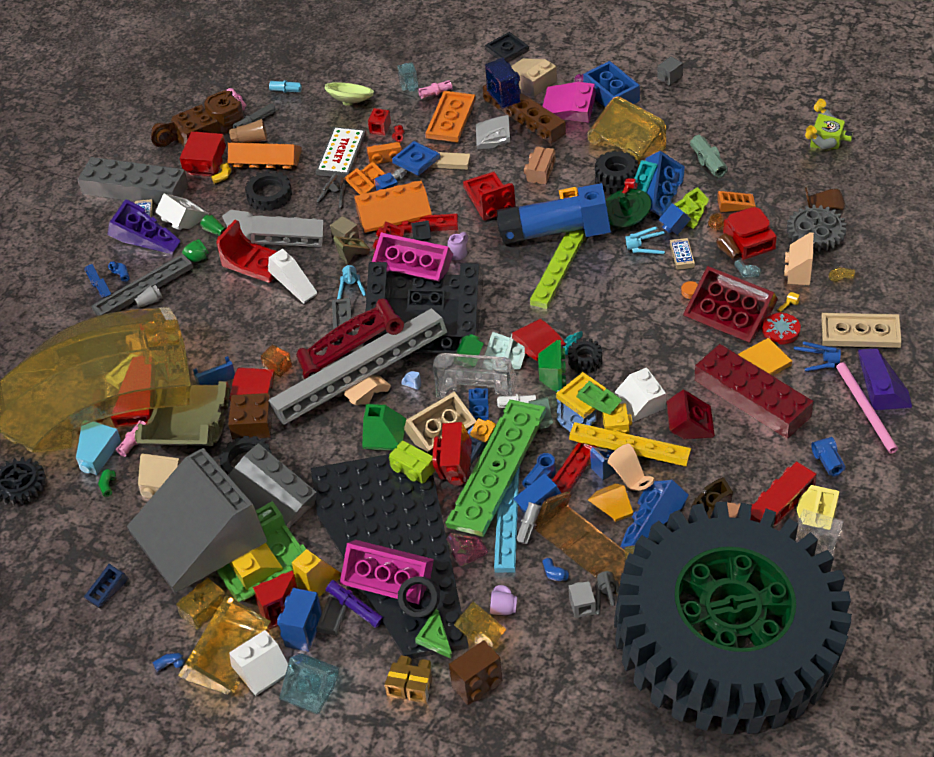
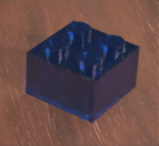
M502 57L485 64L487 91L502 109L520 102V76L518 72L512 69L510 63H507Z

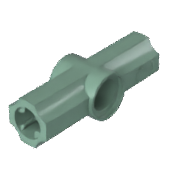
M700 134L694 136L690 141V146L697 153L700 164L707 166L714 176L718 178L723 177L728 172V167L720 158L717 147H711Z

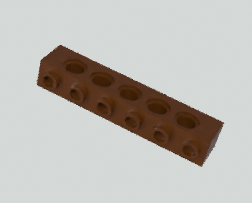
M496 77L483 86V98L486 102L503 111L542 139L552 144L566 134V122L500 78Z

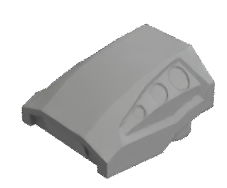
M509 115L491 118L476 124L477 149L506 146L510 142Z

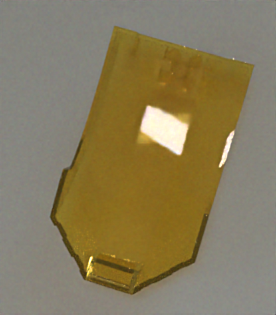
M169 307L136 309L96 316L72 325L43 342L0 380V433L9 441L26 446V450L32 453L70 449L72 447V430L90 422L132 411L189 405L191 382L186 350L178 320Z

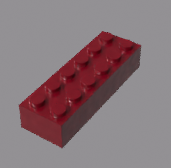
M721 344L716 346L695 365L694 381L786 439L791 437L812 417L813 400Z

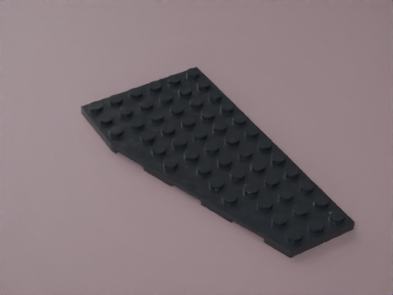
M390 454L311 468L313 489L317 492L315 502L318 520L323 524L342 559L344 560L347 543L354 540L434 559L430 579L437 585L440 593V601L436 609L439 611L451 651L468 649V641L434 475L429 476L424 484L417 480L411 481L406 474L402 472L397 473L391 468ZM426 588L420 604L408 602V604L418 610L426 608L431 601L430 590ZM363 590L374 611L384 617L381 620L401 655L414 659L439 654L417 644L415 638L432 613L424 617H411L400 608L398 599Z

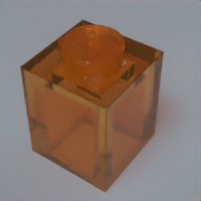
M273 344L260 356L263 369H274L275 375L281 377L292 367L290 353Z

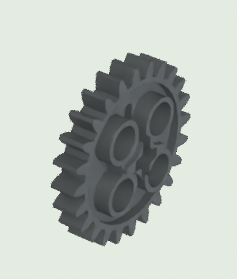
M815 205L812 208L805 206V210L799 208L798 212L794 211L793 215L789 216L787 233H789L788 237L792 238V242L799 240L808 233H814L813 250L817 248L818 251H821V248H824L827 251L828 246L835 248V244L840 245V241L844 240L847 223H844L845 218H841V213L836 214V210L829 211V207L823 209L822 205L819 208H816Z

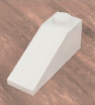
M283 248L269 257L268 271L303 304L317 296V291L295 259Z

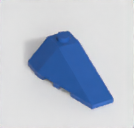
M658 151L647 157L645 161L658 164L647 194L651 199L650 211L661 217L671 205L673 196L678 192V186L683 182L685 166L662 151Z

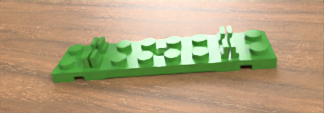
M509 399L504 409L503 417H500L487 445L455 503V509L451 511L445 522L447 528L484 537L547 412L546 407Z

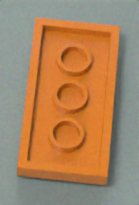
M443 91L426 130V138L458 142L475 103V94Z

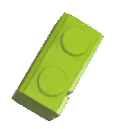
M403 440L389 455L391 468L397 473L402 472L406 474L411 481L417 480L424 484L429 476L435 472L433 456Z

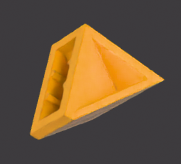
M613 484L602 488L587 499L612 517L615 522L633 515L624 485Z

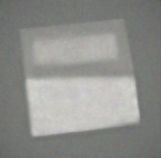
M803 509L798 520L799 525L795 541H800L811 532L818 539L815 555L826 550L833 554L844 521Z

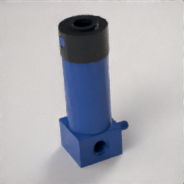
M602 183L578 187L579 196L497 210L498 229L503 245L585 229L586 237L611 233Z

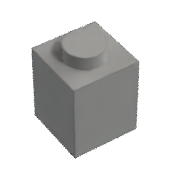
M577 582L573 585H568L569 599L574 617L579 618L596 614V604L590 582Z

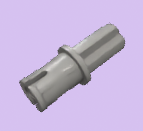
M532 502L528 503V508L524 519H521L522 524L516 538L518 542L524 544L529 542L532 530L537 525L535 522L541 508L540 505Z

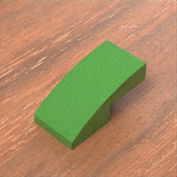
M590 381L586 383L576 396L589 406L607 414H611L622 402L618 396L607 388L605 391H602Z

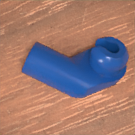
M114 261L109 263L108 269L112 273L120 275L121 281L127 282L130 279L126 265Z
M181 653L165 654L152 662L157 672L172 663L175 668L185 664Z

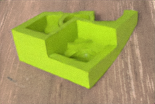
M697 187L685 194L684 198L674 205L691 218L687 226L694 229L698 225L709 199Z

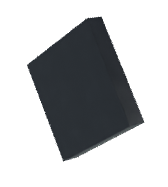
M511 32L485 44V50L503 64L530 51L529 46Z

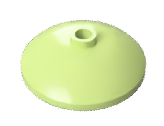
M342 82L325 84V90L329 95L348 106H351L353 103L363 102L374 94L371 88L358 84Z

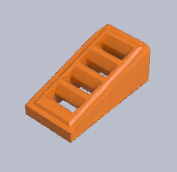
M718 191L717 201L720 212L739 211L756 207L753 194Z

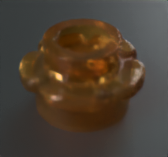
M718 213L712 214L709 218L708 226L714 230L724 227L723 215Z

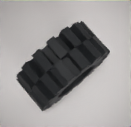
M583 338V341L578 339L577 343H571L572 346L568 348V363L572 370L575 368L577 373L581 370V373L587 371L589 374L591 370L595 372L597 368L601 367L602 349L597 341L593 343V339L586 341V338ZM582 354H589V355H591V357H588V358H582V357H579V356L582 355Z

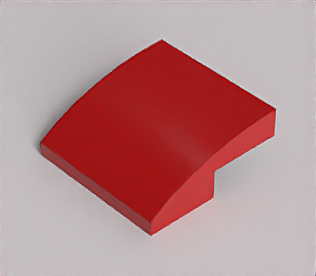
M542 319L512 332V339L524 346L525 354L538 361V354L556 340H561V348L565 346V342L559 334Z
M238 367L232 383L230 401L231 395L270 393V388H273L275 370Z

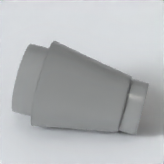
M150 285L135 298V301L139 308L160 301L159 299L162 298V295L156 285L152 287Z

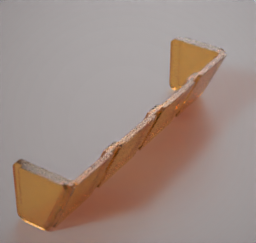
M570 492L561 493L544 501L535 522L537 524L535 527L536 531L557 548L564 551L568 557L590 572L596 579L597 575L601 572H612L620 586L621 574L624 571L628 553L568 506L572 495Z

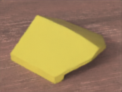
M811 485L798 501L797 513L802 526L830 532L836 515L839 491Z

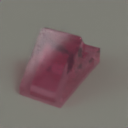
M450 533L446 538L453 550L451 554L461 567L489 552L479 537Z

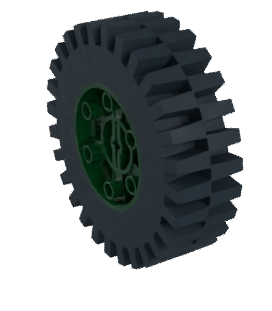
M716 502L711 519H709L702 503L692 505L688 521L681 511L677 510L670 514L667 527L660 521L653 524L648 538L641 535L636 541L634 553H629L627 556L624 571L621 574L614 617V628H617L615 637L617 650L623 649L622 664L625 670L635 669L634 684L642 691L652 684L650 702L658 708L669 698H672V717L681 722L689 708L698 711L696 728L707 731L712 717H721L722 734H733L739 719H744L747 734L759 733L765 718H767L772 729L783 726L788 713L794 719H797L804 714L809 702L815 705L821 698L824 688H828L848 639L847 634L852 614L847 613L851 603L849 591H842L845 577L841 570L831 572L834 557L829 550L815 555L818 539L811 532L796 542L799 524L790 518L780 531L774 529L776 512L767 508L760 523L751 521L752 504L741 503L736 518H729L727 502ZM689 594L700 599L699 603L688 601L685 604H680ZM766 615H775L779 626L773 620H765ZM750 642H752L753 645L755 646V647L744 648V647L747 646Z

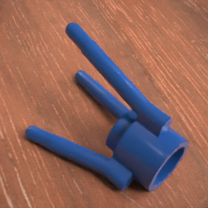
M805 341L803 345L813 348L794 347V350L823 354V361H827L826 364L805 368L806 372L823 368H834L835 364L840 363L841 350L836 349V347H827Z

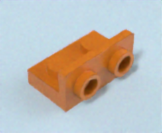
M400 142L367 147L369 164L372 161L375 164L392 162V158L402 151Z

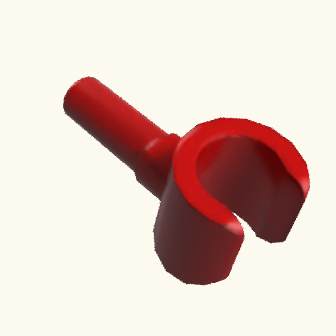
M626 179L625 188L621 193L626 194L629 189H636L638 186L635 183L636 179Z

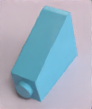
M87 419L82 421L76 454L81 471L98 475L121 442L116 428Z

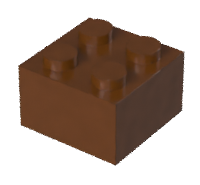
M270 393L231 395L228 426L232 440L239 437L241 439L244 436H249V438L253 436L271 438L273 410L269 403V399H271Z
M485 640L449 663L452 688L467 705L480 700L485 693L497 688L503 681L500 656Z

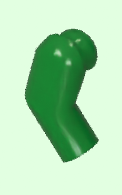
M104 470L99 479L98 485L104 497H109L112 494L109 481H113L114 477H116L114 470Z

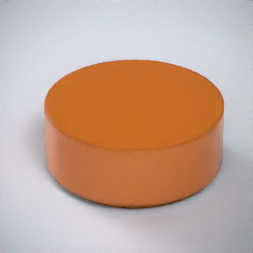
M692 281L682 284V296L691 299L698 284Z

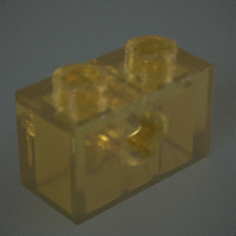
M207 578L202 583H199L187 596L182 597L176 606L180 617L197 630L228 602L224 590Z
M474 601L454 624L476 644L485 640L491 648L506 631L505 627Z

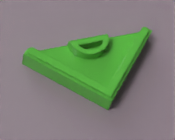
M435 609L415 638L417 644L451 659L452 652L439 611Z

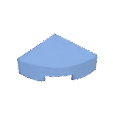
M415 371L408 372L402 379V385L419 390L421 387L420 373Z

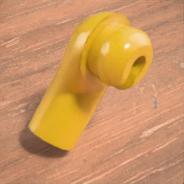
M228 163L221 164L220 168L222 171L211 176L214 184L228 179L231 173V167H229Z

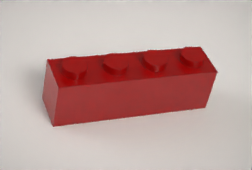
M797 461L791 467H787L783 475L779 479H775L766 492L763 491L758 500L752 504L750 520L760 523L767 508L776 512L775 527L798 504L799 498L811 485L815 486L817 474Z

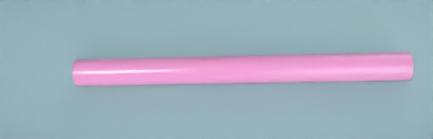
M844 362L839 363L836 367L887 451L890 454L895 453L898 450L895 442Z

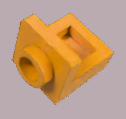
M478 418L470 432V436L488 443L496 424L490 420L484 421Z

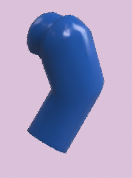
M546 558L542 561L546 576L550 580L566 581L569 578V572L563 568L555 567L552 558Z

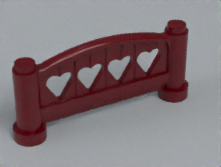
M383 298L379 299L375 308L339 325L309 349L300 348L297 351L296 357L303 370L304 380L385 329L391 335L399 334L404 328V322L400 316L396 315L389 301ZM376 317L374 324L364 325L366 322ZM360 327L356 335H348L351 331ZM344 337L340 345H333L335 341ZM327 347L325 354L317 355L319 351Z

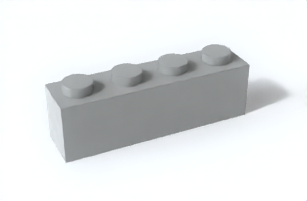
M263 215L252 216L251 243L322 247L323 220L280 216L268 217Z

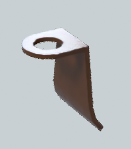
M805 187L809 208H812L813 205L816 208L822 205L823 209L829 207V209L839 208L843 210L845 208L844 198L839 189H829L808 196L807 187Z

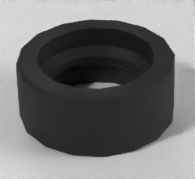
M415 576L409 578L401 584L398 591L399 606L405 614L411 617L430 615L437 608L440 601L437 585L427 577ZM415 584L426 586L431 593L429 605L421 610L412 608L406 599L409 588Z

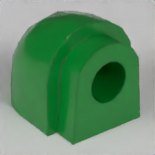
M200 239L188 244L183 249L182 254L190 262H200L207 258L206 255L209 252Z

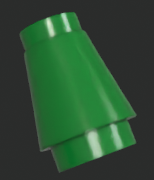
M205 215L200 223L203 230L218 236L227 229L213 215Z

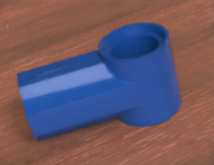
M833 437L812 442L811 448L814 457L821 460L829 475L835 477L845 471V464L838 454L837 444Z
M543 453L538 456L537 464L522 481V485L527 488L544 473L550 479L556 475L554 456L549 453Z

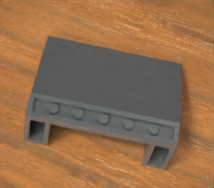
M204 448L185 457L127 525L130 534L174 593L185 589L187 586L268 542L251 501Z

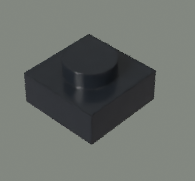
M429 221L411 223L414 240L432 239Z

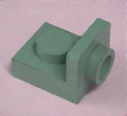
M548 397L528 401L530 404L546 407L547 412L538 429L550 427L549 424L553 423Z

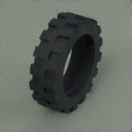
M264 171L262 174L260 172L256 174L257 176H252L250 181L246 183L247 201L256 210L273 211L275 208H281L282 205L285 206L287 201L291 199L290 180L281 172ZM268 185L282 188L272 196H259L256 194L260 188Z
M244 436L241 439L239 437L234 439L235 441L227 443V447L222 449V454L219 456L220 466L229 475L234 469L231 466L233 459L239 454L249 452L258 443L269 453L272 454L270 446L263 439L259 440L256 436L252 438Z

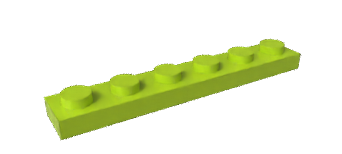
M576 230L565 233L530 298V305L544 309L549 307L586 236L585 231Z

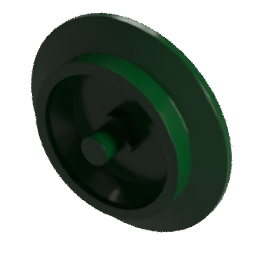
M629 189L626 194L621 193L623 190H620L609 196L605 200L609 225L628 227L640 222L651 209L649 195L639 189Z

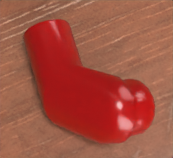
M397 125L394 127L395 132L392 134V139L401 142L405 130H403L402 125Z

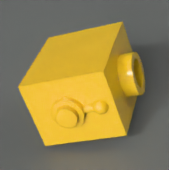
M626 403L619 404L611 414L602 412L604 429L629 434V426H632V416L627 414Z

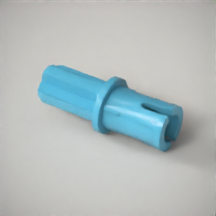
M287 80L283 82L270 81L269 89L270 91H283L284 93L301 92L302 85L299 82H288Z

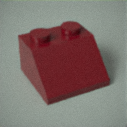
M684 389L667 400L669 429L673 434L682 439L713 438L715 436L712 410L709 404Z

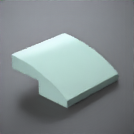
M492 332L482 364L504 369H520L525 356V347L513 340L512 334L509 338Z

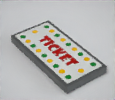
M334 127L316 168V175L331 177L336 173L345 178L350 174L366 137V130Z

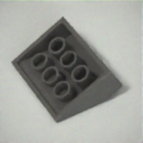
M259 443L243 456L228 475L251 501L255 511L273 501L283 515L288 529L316 504L317 492Z

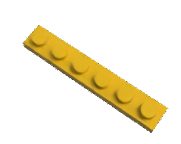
M574 422L569 435V440L616 450L622 445L630 444L637 456L674 463L675 465L687 466L691 448L576 422Z

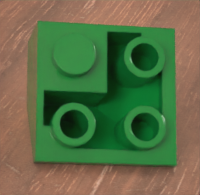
M556 340L538 354L539 381L556 393L557 390L562 389V386H566V375H562L566 374V362L562 361V359H565V348H561V340Z
M366 404L363 418V449L393 451L402 440L404 441V427L407 418L387 405Z

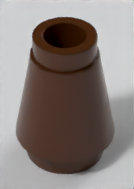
M725 233L716 240L717 248L733 260L741 256V252L731 235Z

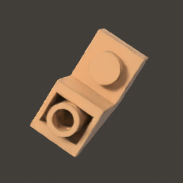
M371 375L348 388L344 395L354 405L369 404L374 392H388L391 385L381 376Z

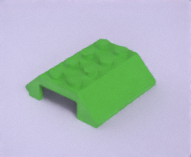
M273 501L257 509L256 513L268 541L266 544L283 570L274 573L262 582L293 571L292 562L306 550L305 546L297 542L285 525L283 515ZM229 563L216 570L233 598L238 602L245 601L255 595L253 587L259 585L260 582L246 590Z

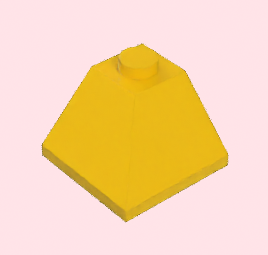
M266 543L229 563L246 590L266 580L267 577L283 570Z

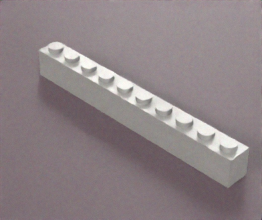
M431 308L406 322L399 334L391 335L387 333L269 399V403L275 416L283 424H286L447 333L443 318Z

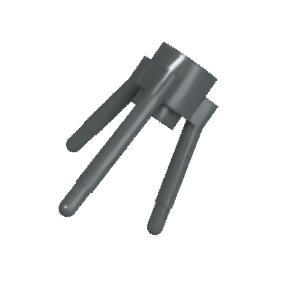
M334 173L323 187V192L317 199V202L321 201L329 189L333 192L340 190L339 208L341 209L344 189L346 187L343 184L344 178Z
M604 571L597 575L598 583L595 584L596 615L600 614L601 591L608 594L611 606H615L613 591L616 590L618 594L619 583L610 571Z

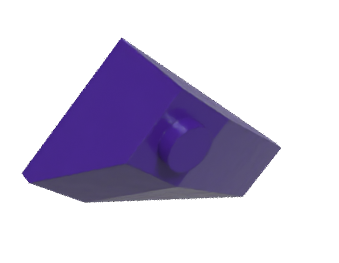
M127 199L124 200L109 222L107 235L124 243L168 254H173L180 244V240L167 228L161 227L154 217L151 218L145 213L143 207Z
M878 348L858 350L870 404L873 409L912 408L908 389Z

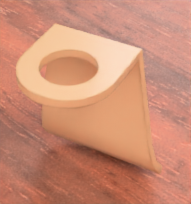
M630 444L622 445L610 455L608 464L616 470L630 490H644L654 483V477L644 476L637 455ZM649 481L646 485L640 486L642 483Z

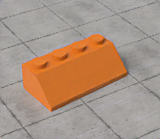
M228 143V163L233 164V167L242 168L243 164H247L249 168H259V165H266V168H276V165H282L283 169H292V166H298L302 147L294 144Z
M422 180L354 196L357 215L364 233L377 230L379 226H383L385 221L394 225H400L403 221L408 220V222L420 220V217L432 215Z

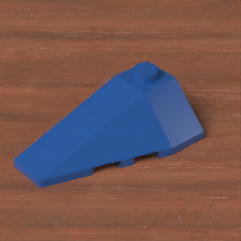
M673 480L654 481L638 500L639 510L638 512L635 511L632 515L634 523L627 528L620 547L622 549H634L636 541L641 535L648 538L653 524L657 521L665 524L669 520L671 513L681 510L685 506V501L689 494Z

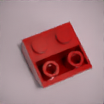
M293 571L283 573L276 578L253 587L259 611L269 630L278 626V616L284 611L285 599L288 595L290 596L293 588H297Z

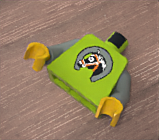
M820 98L814 105V110L821 112V114H818L815 126L809 125L806 128L805 137L811 139L810 147L821 148L823 150L838 149L841 140L852 141L853 132L844 130V120L837 119L828 109H825L826 102Z

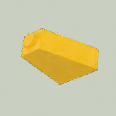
M307 549L292 562L298 589L317 592L318 598L326 592V587L332 580L337 582L341 578V572Z

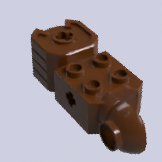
M227 90L208 96L204 102L205 108L201 104L172 116L169 123L155 124L152 127L151 141L156 147H165L177 140L185 147L191 132L228 133L229 130L234 129V123L244 119L241 101H237L232 91Z

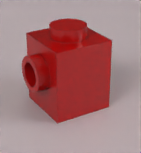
M374 108L368 119L369 133L385 136L391 125L390 110Z

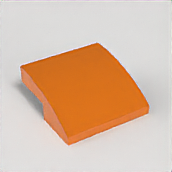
M372 161L361 171L356 168L344 179L360 195L375 192V178L385 173Z

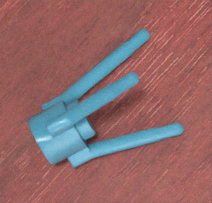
M655 226L630 234V236H625L627 250H632L633 253L665 254V251L638 248L642 246L641 240L663 235L665 232L647 234L657 230Z
M351 265L345 266L342 270L343 276L340 277L337 299L342 297L345 282L353 284L357 281L362 295L366 296L356 268Z

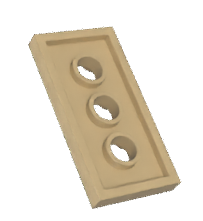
M822 313L823 346L901 348L899 314ZM843 328L845 329V331H839L837 329ZM856 329H864V331L860 332ZM882 329L884 332H878L876 330Z

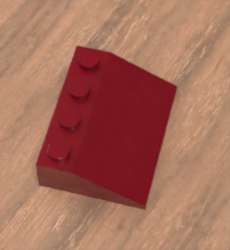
M707 266L683 316L751 343L762 328L763 321L771 315L778 298L770 290Z

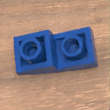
M488 388L469 389V412L476 421L478 418L484 421L489 420Z

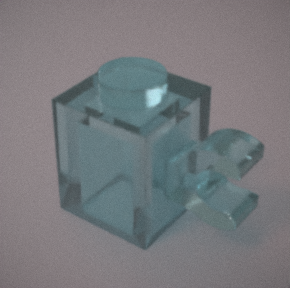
M413 62L398 65V78L402 91H415V88L418 87V81Z

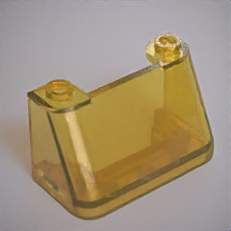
M618 96L608 103L587 134L588 141L593 144H600L603 138L630 153V155L637 159L638 167L641 160L645 161L647 157L666 148V125L664 121Z
M226 595L178 674V677L228 695L230 692L234 694L240 682L237 680L239 675L231 667L229 652L264 630L269 633L270 630L267 627L271 621Z

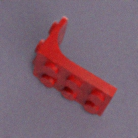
M495 171L463 181V187L483 221L497 217V210L516 206L514 185L512 183L503 185Z
M234 220L216 241L222 267L270 283L274 276L268 271L269 257L278 251L251 243L243 234L239 221Z

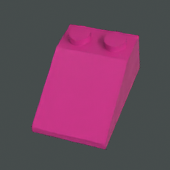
M574 82L547 87L543 107L563 120L589 123L596 97L595 84Z

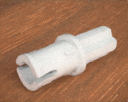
M516 394V396H499L497 398L498 408H505L509 399L529 403L528 401L536 400V395L518 396Z

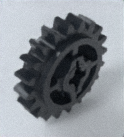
M22 457L20 461L14 458L12 463L6 461V466H0V502L4 501L5 505H7L11 501L13 506H15L20 501L21 505H23L24 500L27 499L31 502L32 496L38 497L37 491H43L42 485H46L45 479L47 478L42 465H39L38 461L33 462L32 458L25 461L24 457Z

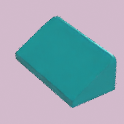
M641 160L634 177L636 179L635 183L638 184L636 189L647 193L658 164Z

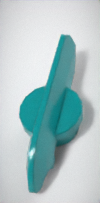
M582 331L566 337L564 340L566 346H563L565 348V355H568V348L572 346L571 343H577V340L581 339L583 336Z

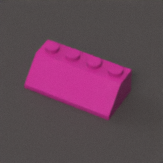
M380 233L372 262H387L391 272L439 282L449 270L453 253L448 246Z
M354 540L347 543L340 584L398 599V591L401 584L407 579L415 576L431 578L434 559ZM422 584L411 586L406 595L407 601L420 604L427 587Z

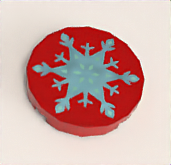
M774 313L763 321L762 332L766 339L769 338L773 343L775 341L778 344L784 345L797 340L801 325L799 320L793 315Z

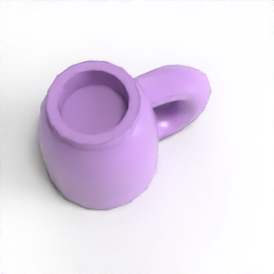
M466 232L453 234L449 237L447 246L453 253L452 260H462L467 256L466 244L468 242V235Z
M504 585L496 586L491 593L490 614L511 615L516 613L517 596H514L511 590Z

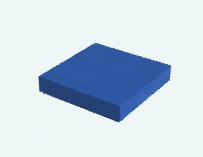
M413 141L392 158V163L419 176L440 159V153Z

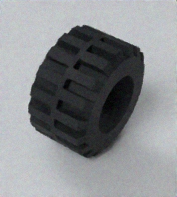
M623 151L606 152L605 155H600L595 163V184L602 183L604 192L609 195L624 190L625 180L628 178L634 179L638 170L637 159L630 155V153H624Z

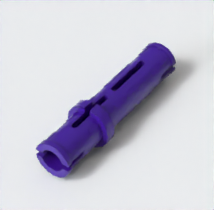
M335 580L328 584L325 591L337 598L342 606L346 605L374 628L381 624V619L384 617L354 596L351 590H346Z

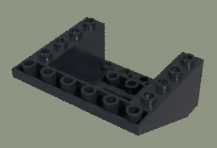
M369 262L365 312L375 308L377 301L383 298L389 301L396 315L400 316L405 324L432 308L443 318L447 333L410 354L456 355L464 336H469L470 334L478 336L483 295V275L480 265L478 263H461L460 275H444L438 282L406 274H392L387 262ZM376 317L372 318L370 321L366 322L364 325H372V324H374V321H375V318H376ZM386 329L364 342L363 347L387 334Z

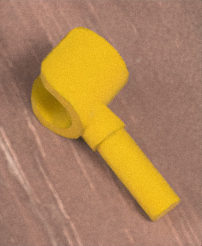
M790 292L785 303L777 311L781 313L790 303L797 306L800 301V295Z

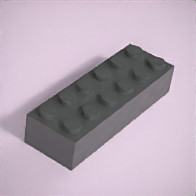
M96 157L89 159L78 178L81 192L84 195L120 200L127 199L134 202L152 199L155 205H159L163 194L182 197L188 186L185 169Z

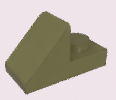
M334 236L333 238L339 256L347 264L350 263L354 254L368 255L370 248L362 239Z

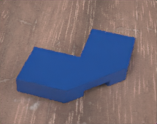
M93 264L86 266L84 270L94 288L98 289L99 295L102 298L111 295L107 284L103 278H99Z

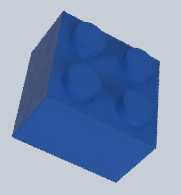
M293 588L290 596L286 597L284 611L279 614L277 620L285 647L310 651L317 633L316 626L322 614L317 592Z

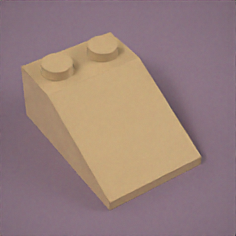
M523 58L500 73V77L514 80L518 88L535 97L547 89V87L557 82V67L546 59Z

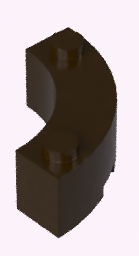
M722 477L704 487L692 505L703 503L707 516L711 519L716 502L731 503L733 491L725 478Z

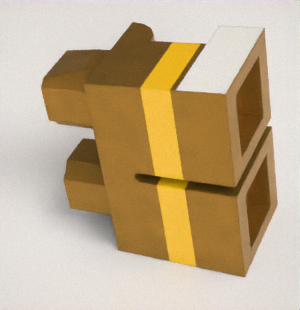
M401 655L397 663L393 662L384 684L386 695L406 699L407 697L408 700L427 703L429 687L433 681L431 661L421 659L417 667L411 665L412 659L410 657Z

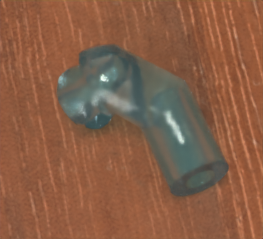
M737 260L734 263V266L743 277H757L761 274V269L756 265H745L742 260Z

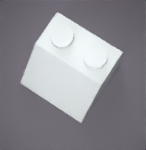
M163 194L156 213L161 216L162 220L171 222L172 227L178 230H182V228L190 230L201 222L205 215H209L208 212L190 200L168 194Z
M648 368L630 374L614 392L622 400L620 404L626 403L627 414H631L632 422L666 409V392Z
M266 630L229 652L231 667L255 696L292 673L278 644Z

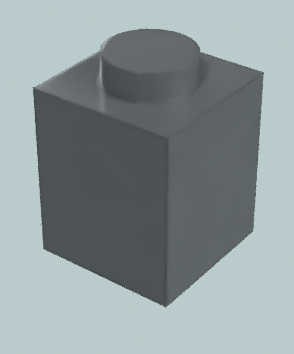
M671 56L658 65L657 79L668 85H671L683 76V63Z

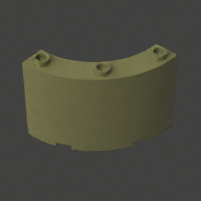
M159 381L158 387L155 390L156 403L153 413L145 425L138 424V430L135 431V441L139 445L213 446V443H217L224 429L226 416H223L224 409H228L231 386L223 381H219L218 385H166L163 381Z

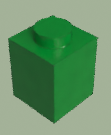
M475 335L464 336L455 358L470 365L475 364L484 343L480 342V338Z

